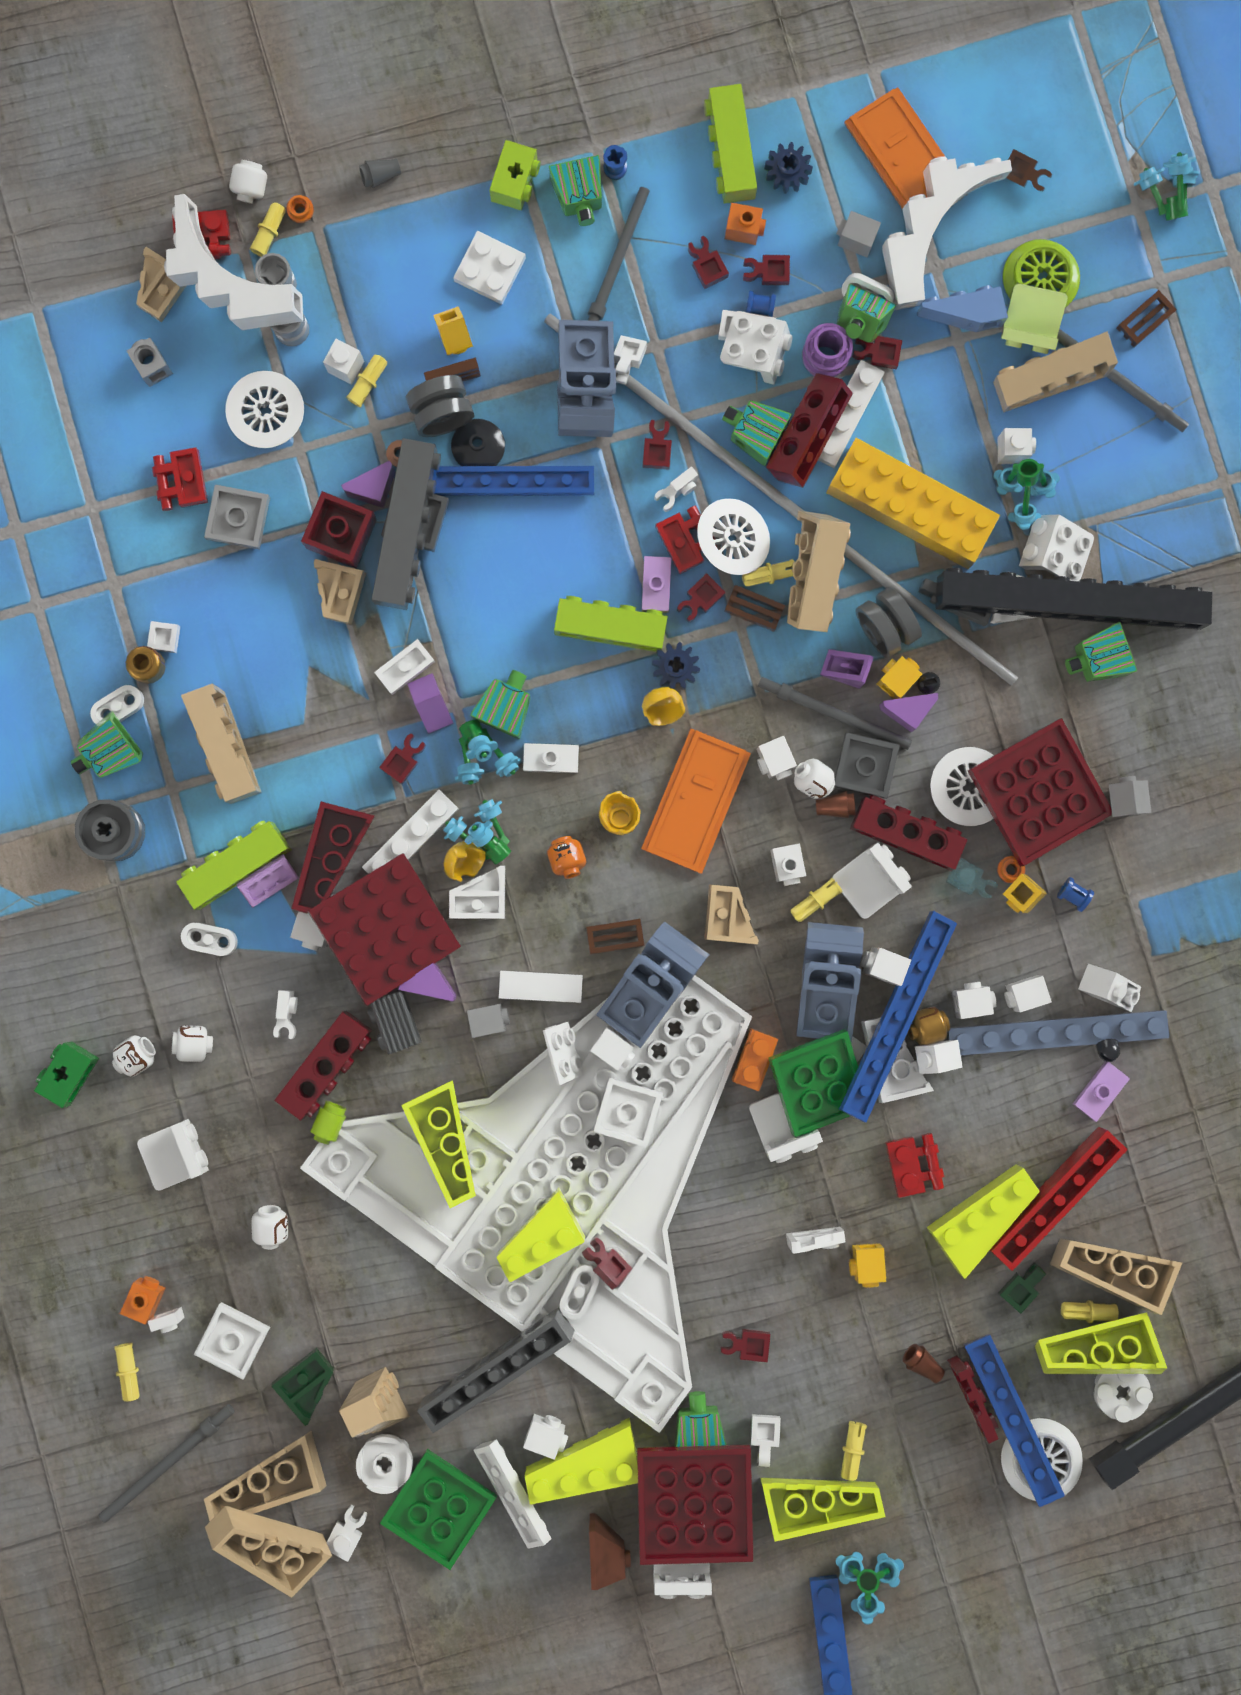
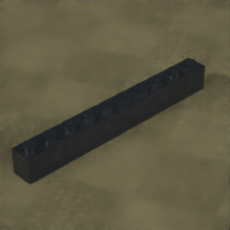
M947 568L946 571H943L937 577L935 610L997 613L1014 616L1024 615L1105 623L1121 622V624L1201 630L1212 624V592L1202 591L1201 587H1187L1185 590L1176 589L1175 585H1161L1159 588L1149 587V583L1143 582L1134 583L1131 586L1123 585V582L1118 580L1107 581L1105 584L1096 583V579L1092 578L1070 581V578L1066 576L1043 579V575L1040 574L1016 577V573L1013 572L990 575L987 570H975L973 573H965L960 568Z

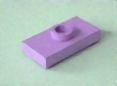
M644 556L642 612H646L647 609H654L663 613H669L671 557Z
M282 854L236 885L253 908L299 877L284 854Z
M1105 1061L1073 1102V1105L1097 1122L1130 1078L1110 1062Z

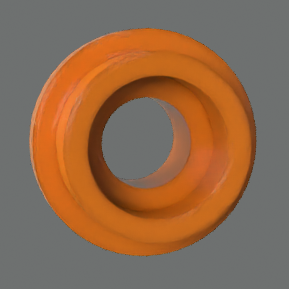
M293 196L287 203V214L292 221L305 223L313 216V204L306 196ZM299 207L305 208L304 212L296 213Z
M1007 856L999 862L997 872L1001 880L1006 883H1013L1021 874H1025V866L1020 867L1014 856ZM1008 865L1014 866L1015 872L1013 875L1007 873L1006 868Z

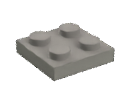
M215 485L204 538L206 540L260 550L270 496L268 494Z

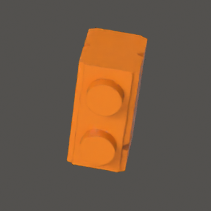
M750 1028L737 1062L738 1067L734 1070L731 1080L760 1091L770 1064L768 1058L773 1056L778 1039Z

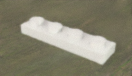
M860 360L847 385L853 395L818 461L835 468L885 373L884 371Z
M438 790L362 868L369 874L402 853L405 854L409 861L459 808Z
M497 1439L477 1446L473 1451L527 1548L544 1546L552 1538L533 1504L530 1505L528 1494L520 1483L518 1474L513 1470L505 1456L502 1446L499 1445Z

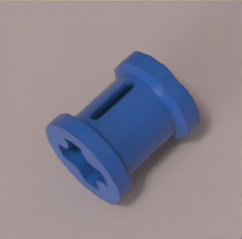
M611 145L603 155V169L609 179L619 180L627 172V152L623 147Z
M749 290L746 313L773 317L776 295L754 294V291Z
M1069 877L1061 886L1057 898L1060 900L1064 898L1077 906V910L1082 912L1092 900L1094 891L1084 889L1076 884L1072 877Z

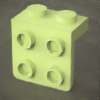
M1016 284L1013 288L1007 311L1008 318L1004 323L1001 339L1006 340L1005 345L1021 348L1022 343L1033 345L1032 351L1048 354L1049 349L1056 350L1059 340L1057 336L1068 299L1067 295L1062 292Z

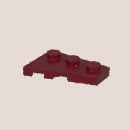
M957 1355L948 1359L951 1370L983 1437L988 1444L998 1440L999 1438L995 1431L999 1428L993 1414L986 1411L984 1403H987L980 1387L976 1388L973 1381L975 1376L967 1361L963 1363Z

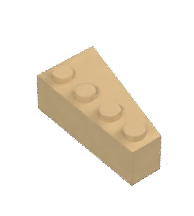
M1107 331L1067 348L1058 349L1042 358H1032L1017 368L1014 366L1004 368L999 371V375L996 376L993 383L1004 413L1105 378L1114 369L1118 361Z
M798 510L797 520L802 521L801 534L797 533L795 537V545L799 546V557L793 562L792 567L796 585L790 588L787 623L797 629L828 632V627L833 620L832 608L834 599L839 592V575L845 563V547L850 539V523L827 514Z
M209 684L182 694L181 697L195 728L198 743L207 757L205 759L209 772L214 774L216 779L215 789L218 797L232 804L262 793L225 691L214 684Z
M1060 1239L1050 1265L1148 1312L1162 1315L1182 1263Z
M386 1367L356 1381L342 1404L339 1412L351 1437L381 1432L410 1417L397 1391V1388H399L398 1381L393 1372L389 1373Z
M312 1431L206 1497L204 1502L209 1521L225 1506L254 1514L321 1492L327 1485Z
M225 1506L205 1526L212 1550L291 1598L332 1556L322 1533Z

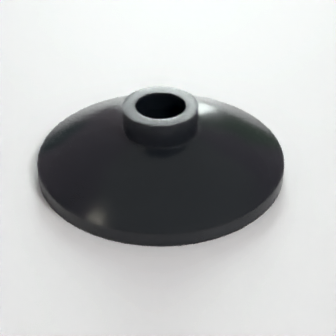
M472 419L468 424L455 431L451 441V450L454 459L460 466H497L505 452V440L500 429L492 422L484 419ZM475 439L482 440V445L479 447L473 446L472 443Z

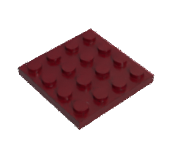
M1062 718L1057 719L967 770L1020 867L1029 864L1112 815L1111 806Z
M404 853L307 911L366 1006L408 981L430 964H435L461 947Z
M750 1445L637 1448L640 1565L753 1562Z

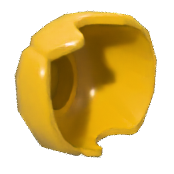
M656 688L644 696L642 703L643 714L648 718L651 725L663 726L674 723L685 713L682 697L673 688Z
M616 791L606 795L603 799L598 816L602 826L608 832L624 835L632 832L640 822V809L633 797L624 795L621 791Z
M465 841L456 843L445 855L443 861L445 874L449 878L462 882L463 879L461 877L464 875L476 876L486 859L485 851L480 847H476L474 843L469 845Z

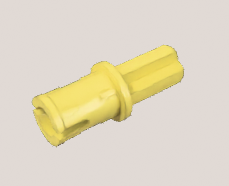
M276 202L272 203L263 222L258 224L259 230L249 248L257 256L262 257L267 254L274 237L278 236L277 229L286 212L282 205Z
M376 354L372 357L363 373L357 375L359 379L346 396L347 400L361 408L372 388L377 387L375 383L387 366V361L383 357Z
M791 559L772 565L768 562L765 566L742 575V581L746 587L766 582L774 584L775 580L793 576L792 569H785L792 568L795 561Z
M831 878L816 891H810V896L792 908L791 914L796 921L802 922L819 908L823 910L826 903L843 891L838 883Z
M1091 1300L1086 1301V1303L1063 1302L1060 1310L1064 1319L1086 1320L1088 1323H1093L1094 1320H1118L1119 1315L1116 1304L1093 1303Z
M124 1343L114 1347L118 1365L116 1376L120 1378L122 1399L126 1402L134 1401L140 1396L136 1374L139 1368L135 1367L133 1343Z
M849 1421L846 1446L842 1447V1450L845 1452L841 1477L849 1481L857 1479L861 1455L865 1453L862 1447L867 1425L860 1422L855 1424L854 1421Z

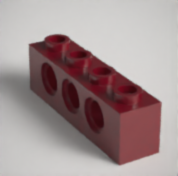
M819 373L815 374L766 466L778 481L804 487L853 395L842 379Z
M874 795L861 800L850 830L949 871L956 870L968 840L961 837V831L951 827H946V830L935 826L936 821L921 816L920 819L910 816L911 811L901 806H896L895 809L886 806L884 799ZM880 814H885L890 818V826L887 829L881 828L878 825L877 819ZM906 824L912 825L916 833L913 839H908L903 834V828ZM931 835L938 836L941 841V845L937 850L929 846L928 840Z
M347 1010L342 1011L274 1101L300 1121L305 1119L306 1116L312 1118L321 1106L318 1101L323 1094L328 1096L338 1083L335 1079L339 1073L345 1074L355 1062L352 1056L357 1050L362 1052L370 1043L371 1038L369 1034L372 1030ZM344 1037L349 1041L347 1052L338 1050L336 1046L338 1038ZM323 1059L329 1060L332 1064L330 1074H324L320 1070L319 1065ZM306 1081L313 1083L315 1086L313 1096H307L303 1092V1084Z

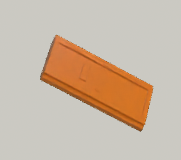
M897 87L850 116L844 124L903 209L905 204L910 201L909 198L925 194L927 198L923 171L932 159L945 157V155Z
M690 729L641 849L702 874L751 753L697 730Z

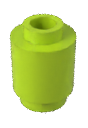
M326 1101L324 1106H320L310 1131L314 1134L313 1139L329 1145L330 1141L336 1142L342 1124L346 1119L344 1115L346 1108L330 1101Z

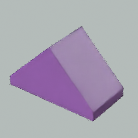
M389 460L341 486L347 497L384 508L395 470Z
M829 649L820 675L860 689L866 682L874 657Z
M433 673L408 683L414 704L428 734L454 724Z
M938 693L886 700L879 704L880 710L905 729L913 732L938 700Z
M436 963L430 964L399 986V990L449 1001H455L456 999L455 992Z

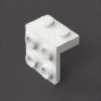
M742 311L735 312L720 355L721 362L761 372L764 383L774 385L777 376H781L784 369V353L790 350L793 337L789 332L787 322Z
M1059 514L1041 515V518L1036 519L1031 526L1019 566L1025 570H1046L1055 576H1066L1070 578V581H1079L1082 577L1094 537L1091 533Z
M879 843L873 844L832 877L841 887L842 894L863 919L869 918L898 894H903L912 887L908 882L911 880L909 874L903 867L897 868L891 860L894 858L892 852L884 844L882 846Z
M779 1092L749 1105L750 1113L765 1152L771 1162L775 1160L776 1163L787 1161L792 1158L791 1154L801 1150L802 1153L810 1152L818 1147L817 1144L823 1142L818 1129L796 1138L792 1136Z
M189 1119L138 1140L137 1145L154 1188L158 1191L189 1178L192 1179L202 1175L209 1170L207 1167V1156L200 1149L197 1141V1131L194 1125L190 1124Z
M710 1563L653 1565L655 1595H660L664 1599H673L677 1595H688V1597L693 1599H701L705 1595H712Z

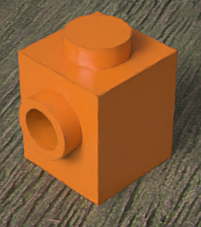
M731 202L725 239L756 245L757 237L763 236L766 220L761 219L763 208Z
M152 1277L138 1278L133 1282L120 1314L146 1325L154 1317L166 1288L160 1286V1282Z

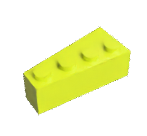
M453 1080L401 1105L449 1208L476 1196Z
M1015 1164L930 1224L927 1229L957 1272L965 1279L1040 1191L1025 1169Z
M1147 1312L1040 1339L1035 1345L1044 1374H1162L1167 1369Z
M630 1417L621 1421L618 1425L598 1432L597 1435L574 1443L573 1446L565 1449L563 1453L558 1451L555 1460L545 1457L526 1466L525 1481L530 1505L637 1484V1452Z
M760 1478L775 1542L885 1517L879 1487L875 1482Z

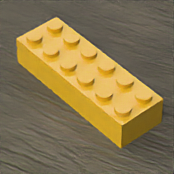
M855 438L826 492L966 569H969L977 560L1000 517L996 512L858 438Z

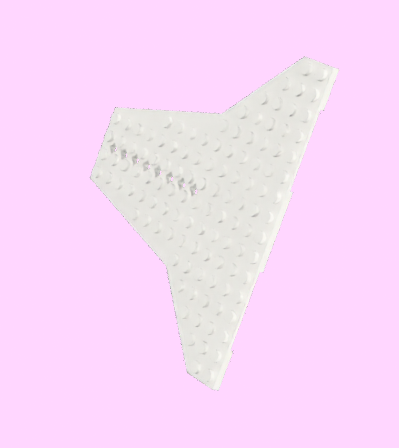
M696 975L673 1003L641 1048L596 1015L607 1000L605 999L571 1028L575 1035L574 1045L576 1052L582 1061V1076L557 1085L547 1048L490 1097L457 1102L476 1196L452 1208H449L404 1111L345 1120L336 1142L330 1141L329 1145L319 1142L300 1168L434 1265L437 1270L521 1332L558 1307L560 1309L562 1294L573 1270L578 1265L590 1264L596 1267L597 1264L594 1261H588L582 1255V1251L587 1247H590L595 1252L594 1247L590 1245L592 1240L596 1237L604 1243L607 1252L614 1249L633 1269L613 1290L599 1277V1285L585 1315L577 1320L566 1318L575 1330L571 1342L553 1354L608 1393L616 1402L659 1433L692 1388L667 1229L752 1018L751 1015ZM694 998L697 1000L696 1007L699 1009L696 1013L691 1011L688 1014L685 1012L686 1006L684 1002L685 1000L692 1001ZM679 1021L682 1033L680 1035L677 1033L673 1036L669 1035L670 1028L668 1024L670 1022L674 1024ZM606 1027L634 1046L631 1052L635 1056L626 1068L620 1066L617 1071L590 1051ZM661 1043L664 1044L666 1055L664 1057L659 1055L657 1058H654L652 1056L654 1053L651 1049L654 1044L656 1046H659ZM647 1066L649 1068L647 1073L650 1077L638 1080L636 1078L638 1075L635 1071L636 1068ZM609 1077L663 1093L647 1148L600 1133L597 1134L600 1135L599 1141L601 1145L599 1147L594 1145L592 1148L588 1146L589 1140L587 1136L589 1134L592 1136L596 1134L593 1130ZM583 1157L585 1167L583 1169L578 1167L576 1170H573L571 1168L573 1165L572 1161H570L571 1158ZM559 1187L585 1235V1242L518 1279L509 1282L496 1258L498 1252ZM583 1273L580 1279L583 1282H588L591 1276L588 1273ZM571 1299L568 1304L570 1307L576 1308L579 1302L576 1299Z

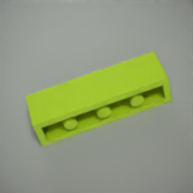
M734 84L709 88L708 99H704V110L706 117L710 116L711 125H708V136L710 143L714 142L715 151H712L713 167L718 168L719 177H716L717 193L722 194L724 204L754 200L757 192V182L742 85Z
M566 596V599L559 598L554 633L557 636L657 652V650H662L668 616H663L662 611L647 609L645 613L636 611V607L630 605H620L619 608L609 607V603L605 601L593 600V604L582 602V598L576 596Z
M264 820L260 821L250 828L252 832L244 838L240 835L227 843V849L221 853L217 850L204 858V864L198 868L192 866L181 873L182 878L176 881L194 910L203 909L235 888L236 884L280 855H285L292 850L274 822L268 821L266 823Z

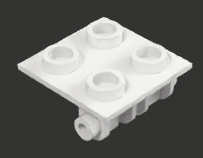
M565 1022L557 1026L545 1028L543 1033L557 1085L582 1076V1061L580 1056L577 1055L574 1045L575 1035L569 1023Z

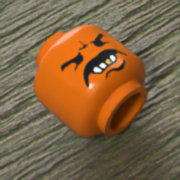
M571 836L560 837L552 841V846L548 849L547 855L553 873L564 876L565 879H571L580 875V870L586 865V857L581 843L576 839H572Z

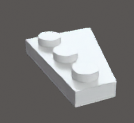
M881 1017L861 1021L867 1047ZM905 1040L878 1096L879 1103L934 1091L923 1074H919L918 1063L913 1059L906 1047Z

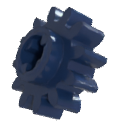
M793 142L789 143L788 149H784L781 143L778 144L777 153L770 150L769 160L765 162L764 167L765 170L769 171L766 180H775L774 190L779 188L780 185L784 186V194L788 192L790 186L793 187L794 191L798 192L800 183L807 185L808 175L812 173L813 166L808 165L811 155L802 156L804 147L801 146L796 151L793 149Z
M681 642L677 644L676 649H672L671 644L667 643V652L664 653L662 650H657V656L661 659L652 661L654 667H659L658 670L654 671L653 677L662 676L660 681L661 687L668 682L670 683V688L675 689L676 684H679L680 688L685 690L686 680L689 683H695V678L691 673L696 674L700 672L699 667L693 666L699 660V657H690L692 647H688L683 651ZM673 661H678L679 666L683 667V669H679L678 673L672 672L673 668L668 666V664L673 665Z

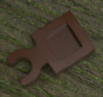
M1013 149L1008 159L1011 161L1012 171L1006 178L1024 188L1028 181H1031L1036 190L1043 192L1045 188L1038 184V179L1042 175L1051 178L1052 173L1046 169L1035 170L1038 164L1037 160Z

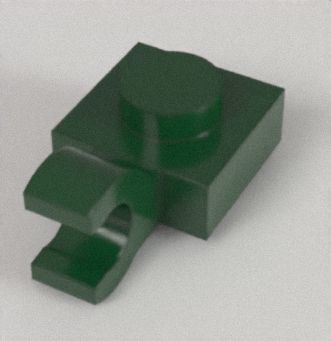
M1034 1262L1028 1268L1023 1278L1016 1272L998 1293L1021 1314L1039 1295V1292L1034 1287L1044 1278L1046 1273Z

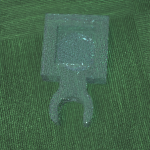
M960 858L956 870H952L946 880V883L968 895H972L974 889H976L982 897L987 899L992 898V896L985 892V886L989 884L994 888L998 887L996 882L981 878L984 870Z

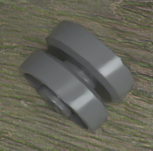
M457 375L436 377L415 386L407 393L405 397L411 413L416 414L413 420L419 436L435 437L444 435L472 421L475 415L470 401L464 398L466 390L461 377Z
M888 587L877 594L876 603L868 600L856 608V616L864 633L877 651L887 659L901 650V642L909 646L922 637L920 625L913 611L894 588Z
M111 799L97 800L88 804L79 813L75 822V838L79 847L88 856L99 860L123 861L134 856L141 848L145 839V824L141 815L132 806Z

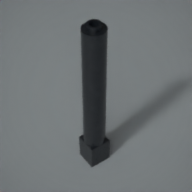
M1241 1362L1121 1443L1116 1440L1090 1457L1089 1460L1104 1483L1111 1490H1114L1140 1472L1138 1467L1240 1400Z

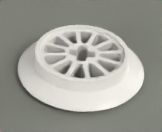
M257 371L241 378L231 389L226 401V419L232 432L242 442L257 448H272L287 442L298 431L304 416V402L297 386L286 376L273 371ZM262 390H268L265 398H263ZM273 391L278 392L272 399ZM258 392L259 400H256L251 395ZM282 397L286 398V401L278 403ZM248 399H250L255 405H248L245 403ZM269 405L272 412L270 414L265 413L262 416L260 408H266ZM284 408H288V412H287V413H286V412H282V411H278V410H281V409H284ZM244 410L253 411L243 415ZM276 417L286 418V420L284 423H282ZM254 419L249 425L246 424L247 420ZM272 421H275L280 427L274 430ZM260 423L259 430H253ZM266 423H268L270 432L264 433Z
M721 499L710 504L699 519L697 533L701 550L710 563L721 571L734 575H744L758 569L766 560L770 549L769 531L762 516L749 504L736 499ZM738 521L742 523L740 527H738ZM746 527L748 532H743V528ZM735 535L736 540L730 541L728 537ZM721 544L722 547L718 550L715 545ZM724 549H726V556L722 554Z
M964 747L951 751L938 762L931 777L930 788L934 804L943 816L956 824L964 826L982 825L994 819L986 804L979 797L980 793L977 787L972 789L973 794L963 790V786L966 785L965 780L973 783L967 771L969 770L968 764L976 766L994 756L993 754L976 747ZM959 765L964 766L965 776L958 769ZM952 770L956 773L960 780L950 777L949 774L952 772ZM947 780L957 784V787L947 788ZM957 790L958 793L950 799L947 791ZM959 796H962L959 806L957 807L953 803V800H955ZM973 798L980 805L979 809H974ZM966 799H968L969 810L963 809Z
M1044 1418L1031 1419L1030 1421L1047 1458H1050L1049 1462L1052 1468L1062 1473L1058 1481L1066 1495L1074 1488L1081 1475L1083 1457L1080 1445L1070 1430L1062 1424ZM1006 1438L1001 1454L1004 1475L1015 1491L1028 1499L1036 1501ZM1043 1438H1050L1046 1448H1044ZM1055 1442H1058L1060 1447L1051 1452ZM1065 1451L1066 1457L1054 1458ZM1066 1463V1467L1062 1469L1055 1464Z

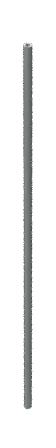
M550 313L544 322L558 333L559 319ZM629 375L625 386L797 519L798 510L804 511ZM846 544L844 552L846 558L885 588H894L907 602L909 607L1012 686L1018 677Z

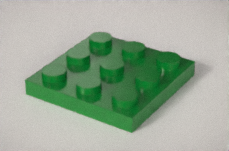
M840 1030L768 1058L792 1136L796 1138L850 1117V1115L839 1110L858 1069L848 1031Z
M427 1449L385 1513L380 1524L451 1570L496 1500L497 1494Z

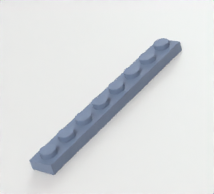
M1166 1010L950 1028V1031L947 1032V1041L958 1040L960 1055L1092 1045L1105 1039L1128 1042L1169 1038Z

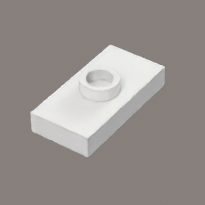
M524 743L523 771L578 773L579 745Z

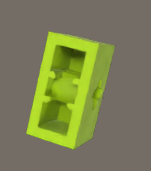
M505 140L489 189L491 202L522 211L524 202H529L533 187L530 186L532 177H537L541 161L537 159V149Z

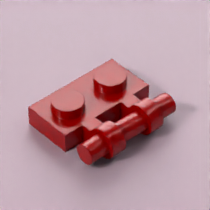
M226 209L198 212L199 226L204 241L210 242L207 247L214 259H221V256H230V245H220V241L230 240L229 219ZM172 214L173 231L176 233L175 220Z
M197 447L170 452L171 463L165 464L163 455L153 456V477L157 478L159 489L156 491L158 501H161L163 511L172 510V499L177 497L181 507L208 503L201 459ZM174 474L175 487L169 488L167 476Z
M696 505L687 510L691 519L685 522L679 512L655 524L679 574L704 563L700 553L702 552L699 542L695 543L690 533V530L698 529L699 519L702 515Z
M932 1133L921 1135L923 1145L917 1147L912 1136L885 1142L898 1198L926 1192L924 1181L926 1180L932 1181L933 1190L944 1188L942 1180L944 1172L943 1168L939 1167L937 1158L939 1149L937 1143H934ZM926 1155L929 1170L921 1171L918 1156Z

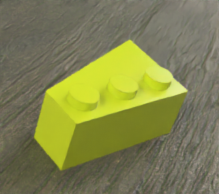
M559 1187L498 1252L496 1258L509 1282L518 1279L585 1242V1235Z

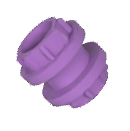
M825 323L816 326L808 334L803 347L802 360L805 368L813 376L816 373L831 377L838 376L845 370L853 350L852 339L847 336L846 330L837 324ZM828 347L832 349L836 355H825L819 350V348Z

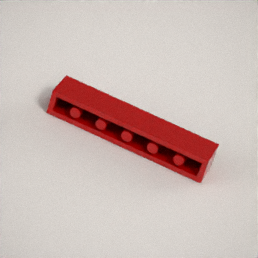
M1097 1127L1039 1188L1040 1192L989 1251L1007 1268L1013 1271L1128 1149L1107 1129Z

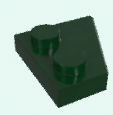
M316 1347L274 1380L271 1387L306 1426L311 1420L314 1409L323 1395V1391L333 1374L334 1368Z

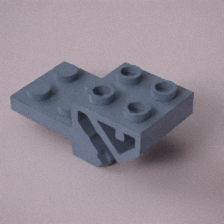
M559 320L558 436L612 437L615 407L611 394H616L613 321Z
M664 922L647 942L641 955L638 954L596 1015L641 1048L673 1003L690 983L709 954Z
M808 922L796 1036L819 1039L844 1029L848 1031L850 1041L852 1042L857 995L859 994L861 978L859 965L863 954L864 931L862 927Z

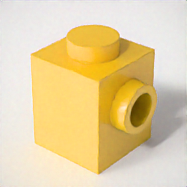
M459 306L433 315L447 355L461 354L467 348L473 347Z
M901 656L897 661L892 658L881 670L885 675L876 684L892 699H900L919 679L922 673L919 671V665L911 658L905 659Z
M1021 874L1003 893L1008 899L1006 903L1017 913L1020 911L1022 913H1029L1047 894L1026 874Z
M880 1243L852 1245L853 1259H849L850 1276H854L858 1284L868 1288L878 1287L879 1282H886L883 1246Z

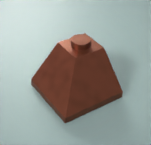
M590 1513L591 1590H598L625 1579V1568H631L630 1550H625L624 1539L596 1513Z

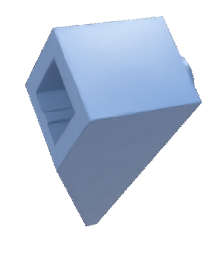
M990 285L980 287L976 292L971 293L958 291L943 299L930 297L921 303L917 311L918 317L972 332L1002 327L1008 318L1001 286L992 288Z

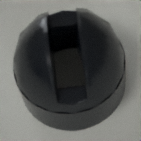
M933 672L922 674L917 682L918 689L923 694L935 693L940 687L938 675ZM935 679L936 683L924 686V681Z
M1105 1039L1096 1044L1098 1055L1103 1061L1114 1062L1119 1057L1120 1047L1116 1039Z

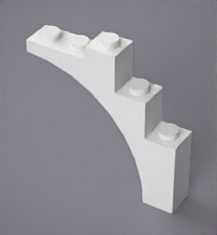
M937 157L932 159L926 166L923 175L927 198L925 194L909 198L910 201L902 209L907 235H905V232L891 234L882 245L889 288L893 291L894 303L897 304L894 310L919 306L925 300L923 277L926 254L932 235L944 214L966 194L986 184L1005 179L1012 171L1010 160L1001 161V158L987 160L983 165L975 166L974 163H966L957 169L955 158L947 160L946 157Z
M185 194L174 195L175 207L172 209V214L175 220L176 233L173 235V241L176 248L166 250L164 270L167 277L179 287L196 284L195 290L198 298L209 308L227 306L229 319L241 330L303 322L302 294L292 284L267 285L250 282L222 268L215 261L204 241L199 226L197 205Z

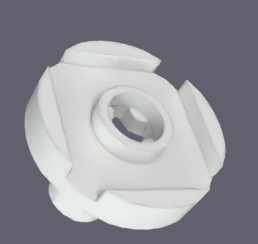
M1097 1374L1095 1378L1094 1399L1097 1406L1107 1416L1119 1422H1128L1141 1416L1153 1399L1149 1381L1144 1374ZM1118 1386L1123 1388L1128 1386V1395L1125 1398L1116 1397L1119 1393L1117 1390Z
M380 1434L369 1438L361 1448L356 1460V1472L359 1479H362L369 1490L379 1494H389L398 1490L409 1479L413 1468V1456L408 1443L391 1434ZM382 1457H387L388 1461L392 1462V1465L388 1466L386 1471L382 1470V1465H377V1461L382 1460Z

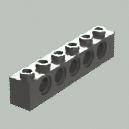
M558 1307L425 1396L417 1409L418 1413L432 1433H435L570 1343L575 1331Z

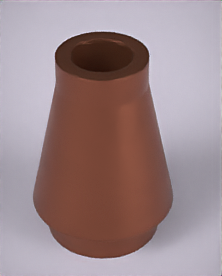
M846 791L826 798L816 799L817 816L826 815L849 818L851 815H856L854 793L847 794Z
M913 1344L906 1350L903 1362L908 1370L930 1379L934 1383L942 1380L945 1370L940 1367L924 1346Z

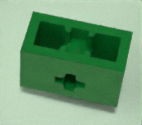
M72 1041L65 1042L62 1045L59 1044L50 1056L53 1060L47 1069L44 1068L36 1079L38 1085L34 1092L61 1108L71 1106L99 1060L97 1056ZM67 1068L65 1071L66 1075H68L67 1078H62L64 1073L61 1069Z

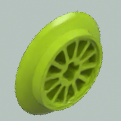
M1036 239L1021 244L1009 255L1003 269V284L1010 300L1016 284L1034 285V287L1056 291L1054 288L1056 287L1060 289L1059 292L1065 293L1068 297L1066 308L1078 292L1080 271L1074 256L1064 246L1051 240ZM1035 255H1040V263ZM1045 255L1051 257L1049 263H1046ZM1054 259L1059 262L1057 265L1051 266ZM1021 268L1027 270L1028 272H1022ZM1060 268H1063V271H1064V272H1055L1056 270H1058V269H1060ZM1045 271L1048 274L1046 278L1038 279L1039 273ZM1022 279H1030L1025 283L1022 282Z

